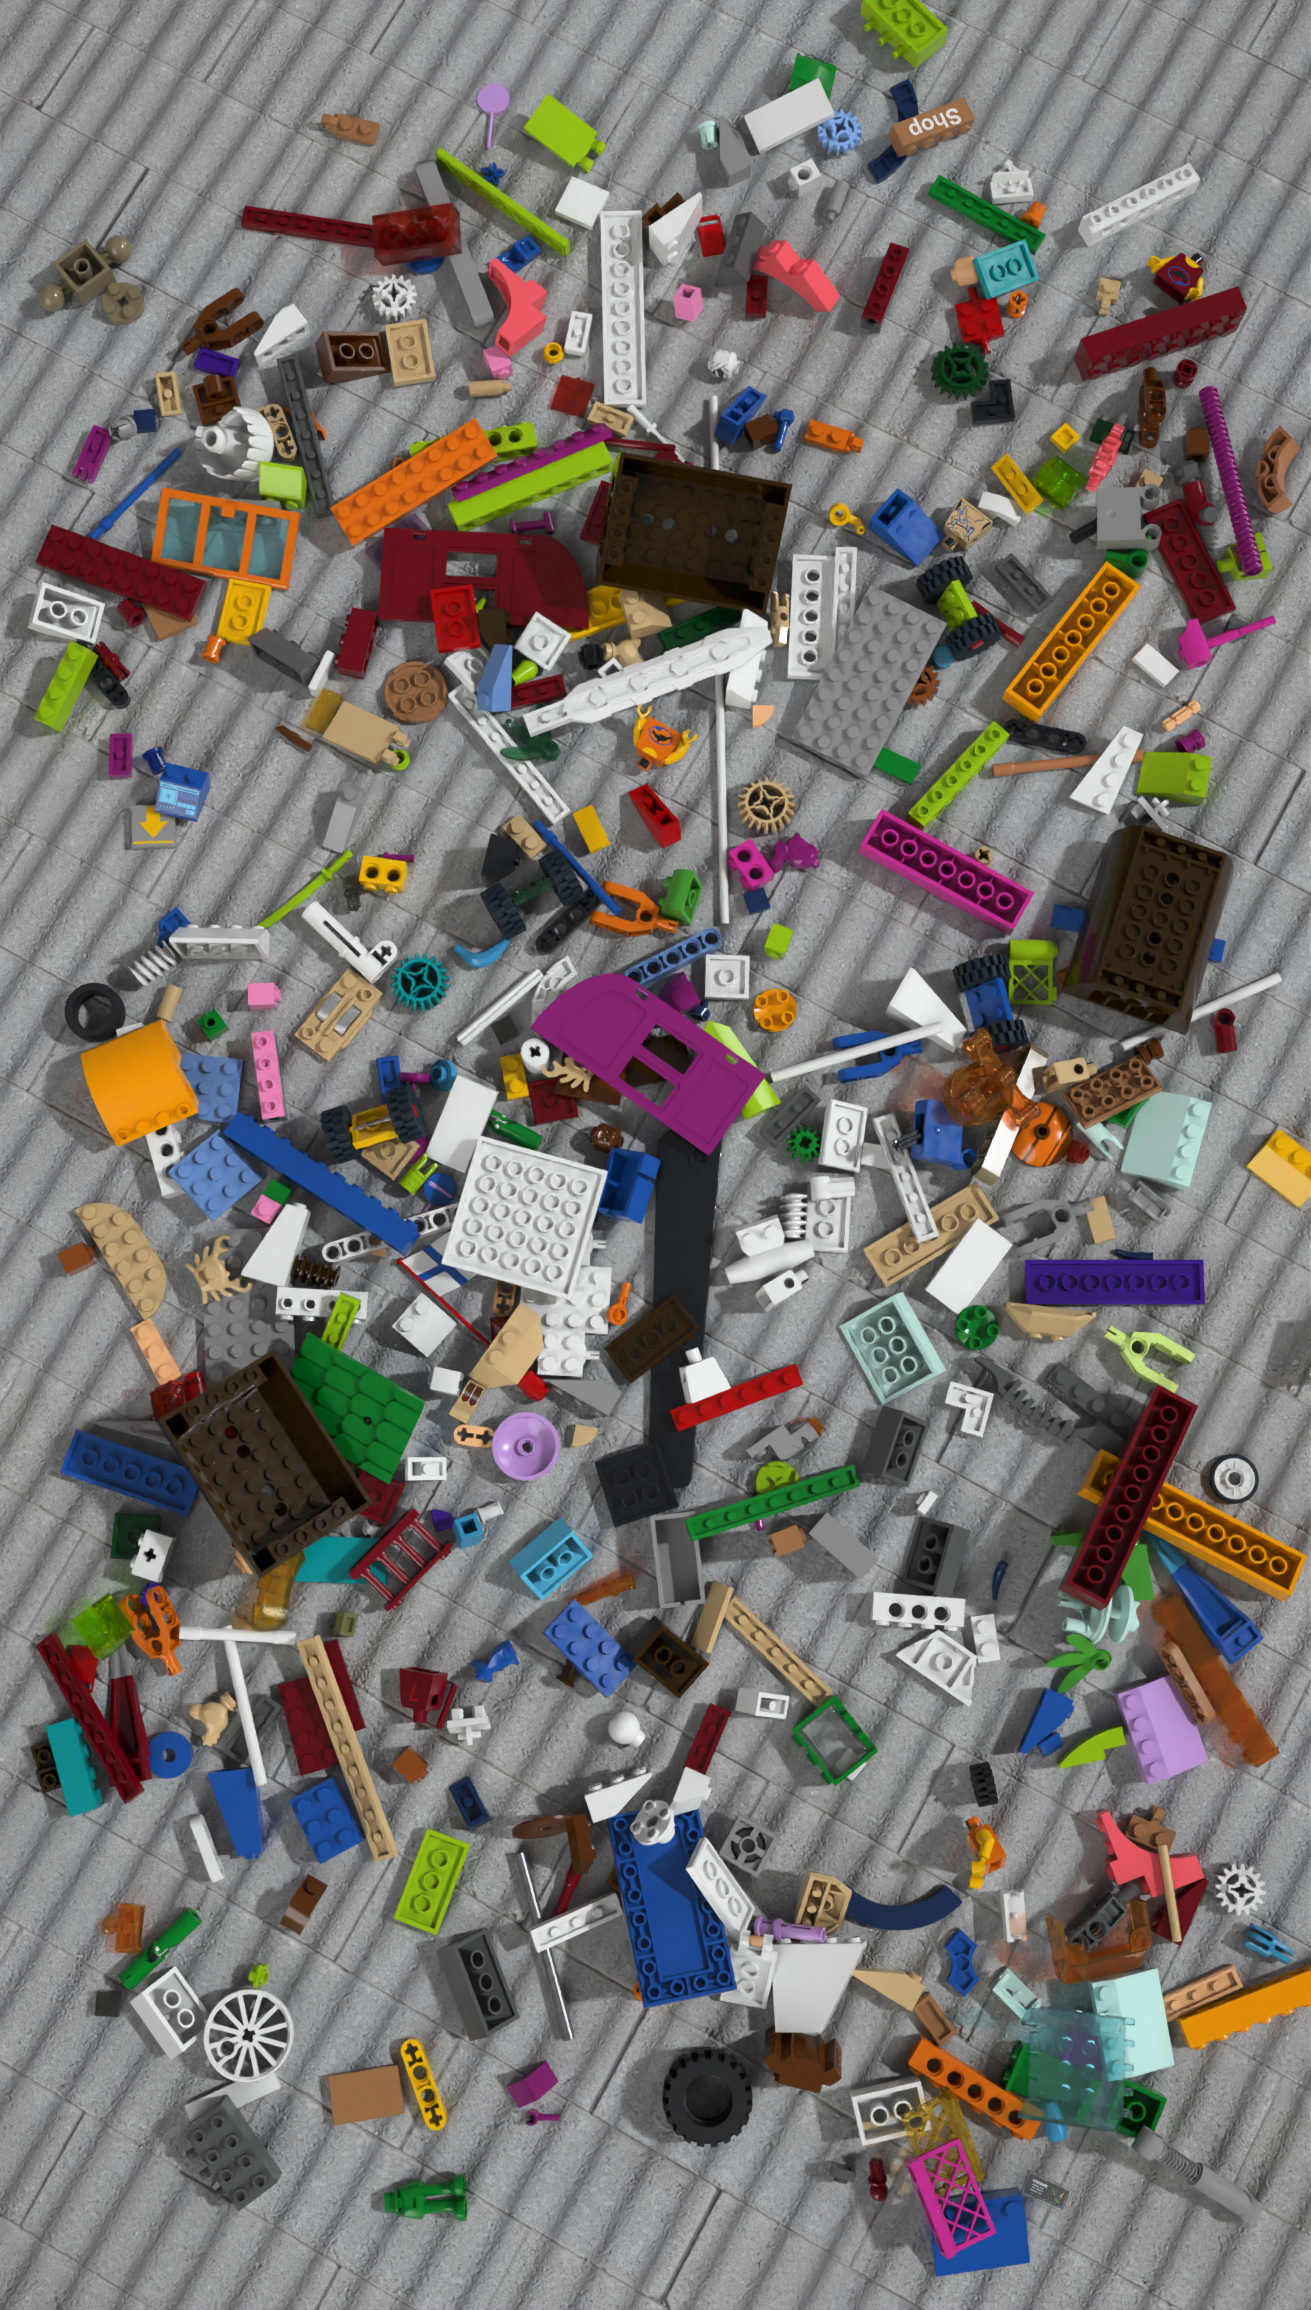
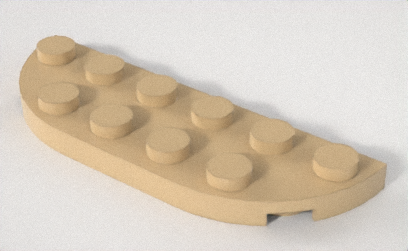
M91 1203L75 1210L144 1321L156 1314L164 1301L167 1274L162 1261L138 1223L125 1210L108 1203Z

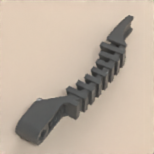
M981 1355L974 1360V1362L991 1374L995 1382V1392L1001 1396L999 1399L1003 1402L1007 1401L1009 1403L1008 1406L1012 1409L1016 1408L1018 1410L1017 1413L1021 1416L1026 1415V1419L1029 1422L1034 1421L1037 1427L1046 1428L1044 1431L1048 1434H1055L1054 1437L1058 1440L1067 1437L1064 1442L1068 1445L1073 1444L1076 1438L1079 1437L1098 1452L1103 1449L1119 1458L1126 1440L1095 1419L1086 1428H1073L1071 1426L1073 1421L1070 1419L1065 1420L1062 1426L1058 1425L1062 1420L1060 1416L1054 1417L1049 1422L1048 1420L1052 1416L1049 1411L1044 1412L1040 1416L1039 1413L1043 1409L1040 1405L1035 1406L1033 1410L1030 1409L1035 1402L1032 1398L1027 1399L1024 1404L1021 1402L1028 1394L1025 1389L1020 1391L1016 1397L1012 1395L1023 1383L1019 1379L1015 1380L1005 1390L1003 1387L1013 1377L1011 1374Z

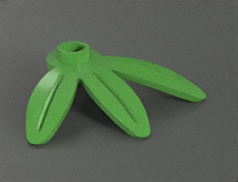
M1068 1635L1066 1637L1067 1641L1081 1652L1064 1653L1050 1659L1046 1663V1666L1050 1668L1077 1665L1062 1678L1056 1692L1059 1694L1065 1693L1081 1681L1093 1668L1098 1671L1107 1669L1112 1660L1110 1652L1105 1649H1096L1091 1640L1083 1635Z

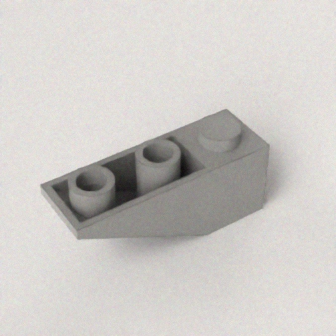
M554 1379L550 1381V1384L553 1385L552 1390L562 1396L566 1392L573 1396V1402L582 1407L584 1404L591 1406V1412L601 1418L604 1415L610 1416L622 1395L621 1391L603 1381Z

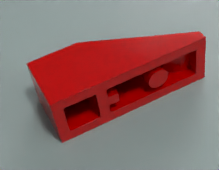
M647 784L628 792V796L650 834L662 848L681 840L680 821Z

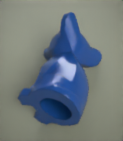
M506 1639L492 1650L487 1662L474 1660L471 1662V1665L475 1668L476 1680L490 1683L493 1680L494 1672L502 1671L510 1664L519 1665L520 1663L510 1640Z

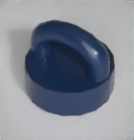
M700 1001V1007L688 1011L689 1016L700 1022L708 1021L711 1014L707 1010L708 1001Z

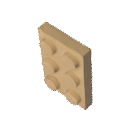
M426 319L385 325L395 387L435 381V370Z

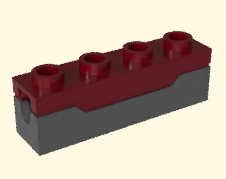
M890 242L862 313L861 328L880 333L907 265L909 248Z

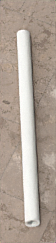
M1276 972L1195 1008L1191 1022L1282 982L1279 973ZM1155 1026L1121 1041V1049L1123 1052H1126L1140 1044L1146 1043L1153 1037L1157 1038L1172 1030Z
M941 1022L771 1072L773 1082L781 1081L942 1033Z

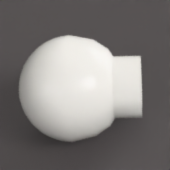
M619 1712L611 1718L608 1730L614 1741L620 1744H629L633 1749L643 1742L645 1734L640 1730V1723L635 1715L629 1712Z

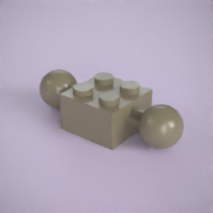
M112 236L105 244V251L99 255L85 239L53 262V266L63 282L58 286L46 284L39 290L38 301L41 307L49 312L59 311L65 304V296L70 292L84 306L108 289L111 283L116 282L113 272L108 265L112 262L121 264L129 260L132 254L130 242L123 236Z

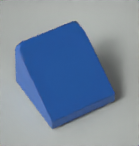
M1052 1731L1036 1745L1041 1754L1047 1757L1060 1749L1063 1743L1059 1733Z

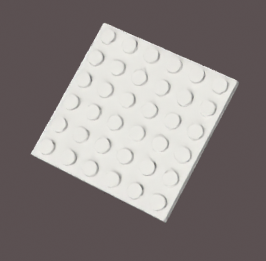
M479 1135L441 1264L571 1300L608 1171Z

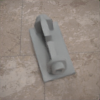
M1141 1181L1126 1194L1130 1198L1129 1200L1135 1202L1155 1220V1223L1162 1224L1174 1210Z

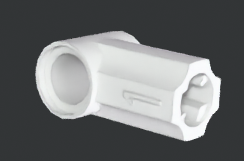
M828 1176L810 1178L811 1200L814 1202L855 1196L853 1177L830 1178Z

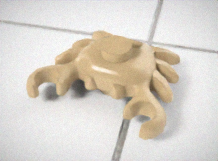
M571 1057L565 1058V1067H562L557 1061H553L552 1064L555 1069L552 1072H548L544 1065L541 1067L543 1074L549 1078L567 1074V1077L560 1079L561 1083L576 1079L571 1084L572 1088L577 1087L584 1080L583 1089L585 1092H588L590 1080L594 1075Z
M220 1235L215 1239L210 1256H208L209 1246L204 1247L202 1261L197 1253L194 1255L196 1268L189 1263L184 1265L193 1273L200 1286L203 1304L208 1302V1292L219 1302L221 1298L217 1291L231 1298L233 1294L226 1291V1288H231L239 1293H247L253 1287L252 1282H248V1285L244 1288L241 1287L240 1281L242 1276H238L230 1281L231 1273L226 1271L225 1261L218 1259L219 1255L229 1252L227 1248H221L220 1246L222 1240H230V1237L227 1235Z

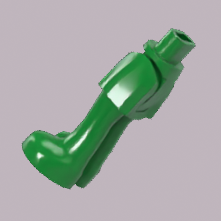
M464 2173L454 2175L450 2181L436 2184H424L423 2180L419 2179L395 2188L394 2192H385V2212H396V2215L413 2219H423L425 2214L452 2212L458 2221H466L467 2196L465 2195ZM446 2194L458 2196L449 2199L426 2201L427 2196Z

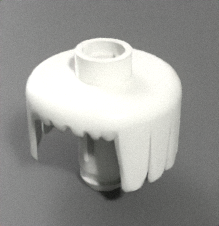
M233 407L234 410L221 418L222 420L218 421L217 426H198L196 428L195 435L201 438L194 440L195 448L201 450L196 451L198 459L202 460L200 461L201 466L213 476L235 481H250L260 476V461H271L274 448L273 434L267 420L259 412L250 408Z

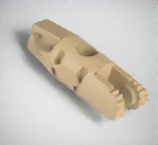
M771 592V634H773L774 647L781 648L787 644V637L790 631L789 594L785 593L782 596L781 606H779V594Z

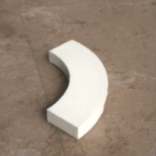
M568 956L555 963L538 984L532 1003V1024L558 997L563 987L578 976ZM535 1032L536 1038L545 1040L543 1037H541L539 1034Z

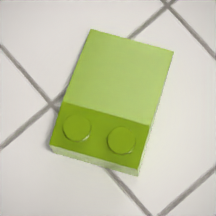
M1144 752L1136 793L1200 806L1206 797L1212 757L1195 753Z

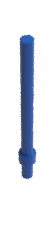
M175 448L107 517L104 516L99 521V525L88 535L89 538L97 540L105 531L108 532L114 526L113 523L182 455V452Z
M537 820L533 826L543 836L542 839L548 846L551 845L554 849H559L576 874L615 916L619 915L622 910L563 847L557 840L558 837L552 830H548L540 820Z

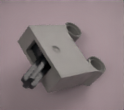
M1147 484L1144 487L1097 488L1095 497L1096 519L1070 533L1069 538L1071 542L1076 545L1096 533V550L1143 548L1148 551L1155 550L1160 543L1161 529L1156 524H1148L1141 530L1140 506L1148 511L1154 510L1159 504L1160 488L1155 484ZM1152 495L1155 498L1147 499L1145 496ZM1153 535L1155 539L1150 540L1146 536Z

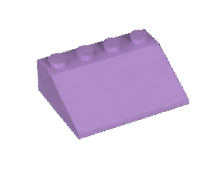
M1170 1674L1112 1692L1144 1783L1149 1785L1170 1778L1209 1761L1194 1717Z

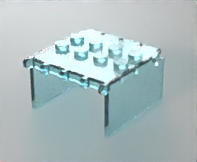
M1040 2006V2008L1029 2007L1021 2020V2025L1039 2030V2032H1030L1029 2052L1038 2054L1029 2056V2076L1037 2079L1028 2080V2098L1019 2111L1018 2118L1115 2133L1122 2117H1133V2111L1124 2109V2095L1133 2096V2089L1125 2088L1124 2080L1125 2071H1134V2065L1125 2063V2047L1132 2048L1135 2046V2041L1126 2039V2025L1134 2026L1135 2019Z

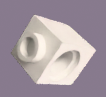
M812 158L790 169L788 185L792 191L796 192L798 197L820 187L822 175Z

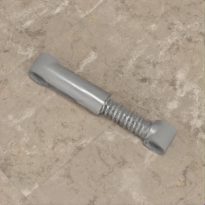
M1144 2125L1142 2126L1131 2145L1135 2151L1150 2161L1155 2159L1164 2164V2166L1174 2170V2172L1187 2179L1189 2185L1223 2205L1246 2223L1253 2225L1264 2203L1202 2163L1193 2162L1164 2143V2139Z

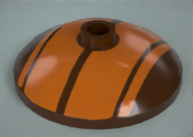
M1030 1103L1011 1147V1152L1018 1160L1032 1167H1048L1056 1164L1065 1157L1072 1145L1073 1130L1068 1117L1061 1109L1050 1103ZM1043 1128L1046 1134L1040 1135L1038 1130Z

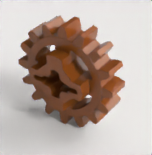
M925 666L917 681L919 682L918 685H915L906 702L907 706L911 702L914 703V707H917L918 702L925 706L927 700L932 702L933 695H937L939 689L936 687H939L940 681L935 680L938 677V672L932 673L933 666L929 668Z

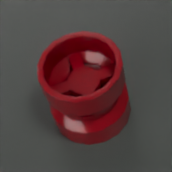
M1189 359L1179 362L1172 378L1175 386L1182 389L1191 386L1198 370L1196 363Z

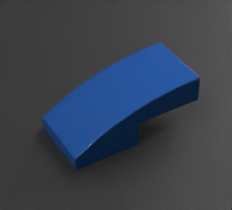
M528 235L513 243L511 250L496 258L512 272L516 273L533 261L541 253V249Z

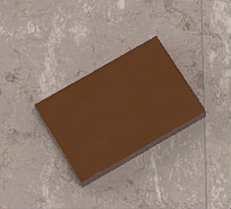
M564 1052L561 1060L562 1067L566 1066L565 1058L569 1057ZM628 1064L625 1066V1068L618 1076L624 1082L626 1078ZM562 1074L558 1076L555 1094L620 1107L622 1094L596 1075H593L590 1080L588 1092H585L583 1089L584 1080L577 1087L572 1088L571 1084L576 1079L561 1083L560 1079L568 1075Z

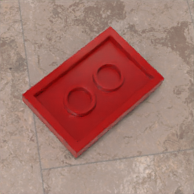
M473 585L430 590L439 654L481 648Z

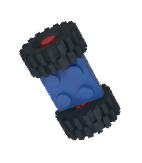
M986 955L955 966L953 974L958 992H965L975 1030L969 1034L974 1055L977 1057L993 1056L994 1054L1009 1052L1028 1044L1029 1041L1022 1019H1013L1004 982L1012 977L1006 955Z

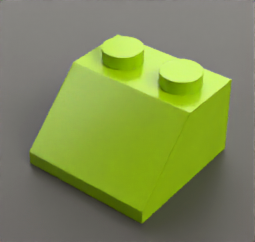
M260 461L259 495L261 500L280 501L281 506L290 510L304 509L308 483L303 467Z

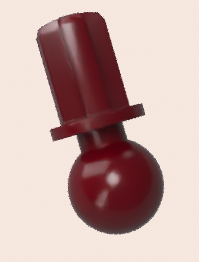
M874 2157L869 2161L870 2176L868 2177V2182L871 2185L870 2195L875 2201H883L888 2196V2187L885 2184L887 2176L884 2174L882 2159Z

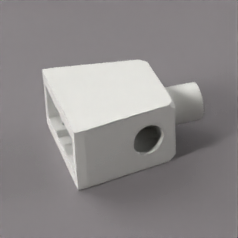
M698 1347L685 1351L689 1364L680 1367L679 1371L686 1404L695 1403L731 1388L713 1356L702 1359Z

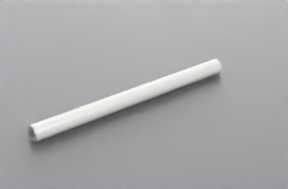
M228 1625V1626L222 1627L221 1629H233V1628H232V1625ZM223 1640L256 1787L263 1786L268 1783L236 1641Z

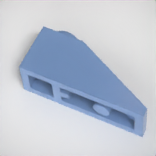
M494 644L478 686L477 710L490 712L511 711L512 645Z

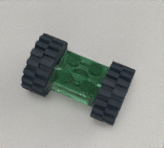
M555 849L538 859L546 879L542 876L530 883L532 888L526 890L523 887L511 894L513 899L508 896V893L500 883L480 893L485 907L507 941L527 930L516 907L551 887L565 907L585 896L575 872L559 849Z

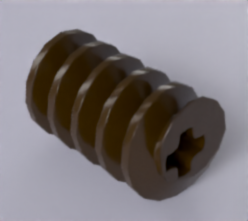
M297 1254L291 1269V1279L295 1281L299 1277L300 1283H304L307 1280L308 1285L312 1286L316 1282L318 1289L324 1285L325 1290H331L332 1287L334 1289L337 1285L341 1266H338L334 1271L333 1263H330L325 1268L324 1260H321L316 1265L315 1257L309 1263L307 1262V1255H304L300 1260L299 1254Z

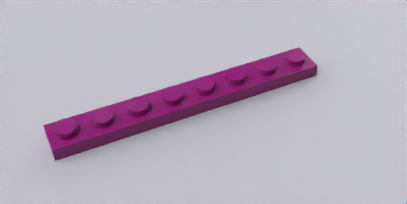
M596 423L590 427L591 429L584 432H575L570 438L565 440H556L549 447L535 449L530 455L519 456L509 464H500L488 473L482 472L477 474L474 479L460 481L455 487L451 488L452 494L458 502L466 500L613 437L611 429L605 423Z

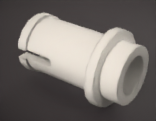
M499 1500L483 1508L477 1507L478 1510L474 1511L479 1522H483V1524H486L485 1521L504 1514Z

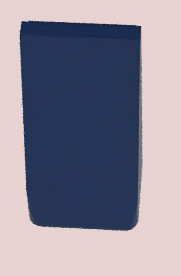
M469 1776L449 1787L470 1830L473 1831L492 1820Z

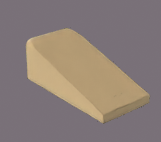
M177 372L155 373L161 417L181 415L182 406Z

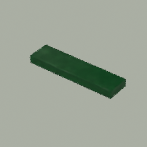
M717 606L658 632L657 637L666 652L677 647H684L741 621L742 615L739 610Z

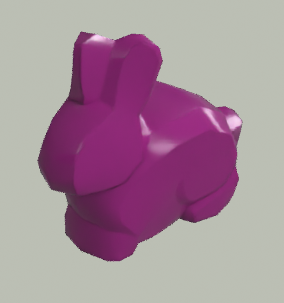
M796 832L786 843L782 841L775 843L774 857L768 862L774 873H778L787 860L798 869L810 867L817 869L819 867V850L814 845L806 842Z

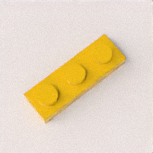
M1006 453L991 467L1027 515L1044 501L1009 454Z

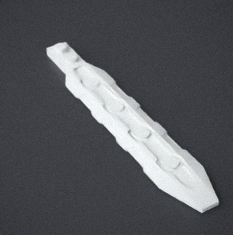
M768 627L727 628L708 635L701 641L682 648L671 649L656 658L642 663H634L624 667L619 672L579 684L563 700L524 714L523 717L531 737L570 722L592 724L611 717L613 713L635 705L640 706L648 703L658 696L693 686V683L711 676L722 675L741 668L769 646L773 640Z

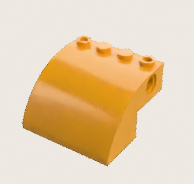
M162 1019L81 1053L82 1067L91 1096L117 1147L198 1113L199 1100L180 1067L182 1056Z

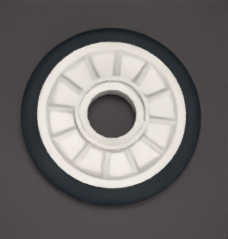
M1228 1454L1220 1457L1213 1464L1210 1470L1209 1481L1213 1492L1218 1498L1227 1503L1239 1504L1249 1500L1255 1494L1259 1484V1475L1255 1465L1248 1458L1239 1454ZM1232 1472L1237 1473L1240 1477L1237 1485L1229 1483L1228 1477Z

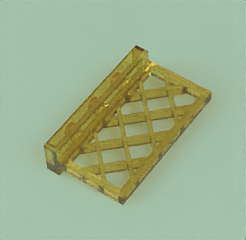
M948 2086L939 2090V2096L900 2115L915 2157L931 2150L936 2140L946 2143L958 2137L977 2182L986 2179L957 2097ZM941 2104L942 2111L939 2118L931 2116L932 2109ZM917 2116L922 2118L918 2129L911 2127L909 2120ZM928 2120L936 2122L932 2134L924 2131ZM942 2124L950 2127L947 2138L938 2136ZM921 2136L930 2138L926 2149L918 2147ZM958 2151L956 2152L954 2159L947 2156L944 2159L955 2164L959 2153ZM928 2159L923 2161L924 2166L926 2165ZM937 2159L933 2170L926 2168V2171L934 2174L939 2160ZM950 2166L948 2174L939 2172L938 2176L950 2180L954 2166ZM967 2174L959 2178L955 2177L954 2183L960 2186L966 2184ZM944 2182L942 2187L934 2190L935 2194L943 2196L948 2183ZM952 2186L951 2191H953V2190L956 2189L957 2187Z

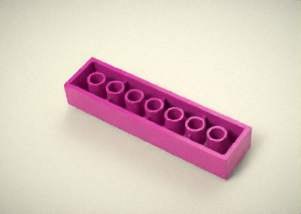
M883 809L879 812L861 843L858 852L1008 936L1012 934L1034 895V892Z

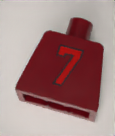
M419 1667L400 1668L402 1707L413 1709L412 1722L426 1723L427 1711L439 1710L441 1707L448 1673Z

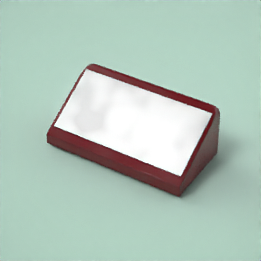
M446 1681L441 1707L439 1710L427 1711L426 1723L442 1729L458 1687L455 1682Z

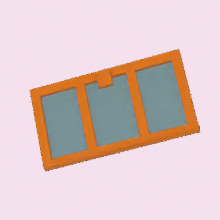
M162 487L151 561L171 567L172 569L224 579L243 580L288 591L301 514Z

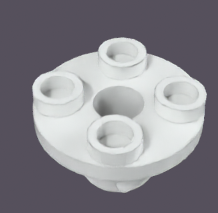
M647 1800L630 1826L635 1839L643 1845H653L658 1842L660 1844L668 1843L675 1834L674 1811L665 1801Z

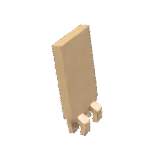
M346 701L342 703L322 736L326 741L378 765L382 760L395 767L400 759L396 757V753L388 750L391 742L407 748L411 742L407 739V735L399 732L397 725Z

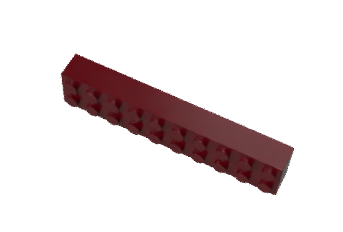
M1158 1384L1149 1391L1058 1589L1099 1611L1109 1605L1198 1405Z

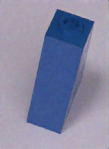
M252 1767L209 1772L208 1778L237 1855H244L245 1859L258 1858L259 1854L265 1851L260 1786L256 1787Z

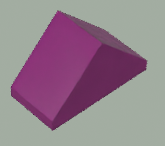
M546 2060L506 2088L518 2108H521L539 2100L559 2081Z

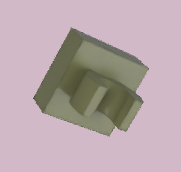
M339 1610L338 1612H333L332 1616L336 1617L335 1625H329L333 1633L354 1637L359 1614Z

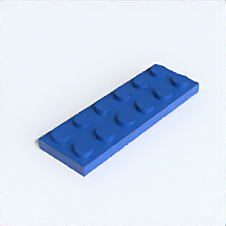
M76 1430L60 1473L187 1517H189L199 1490L184 1466L80 1430Z

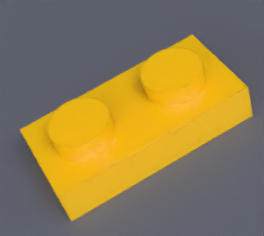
M521 1053L499 1057L508 1101L530 1097Z

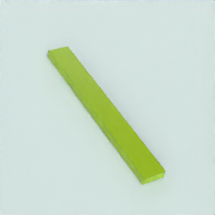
M440 147L436 151L438 166L563 257L568 256L570 253L569 240Z

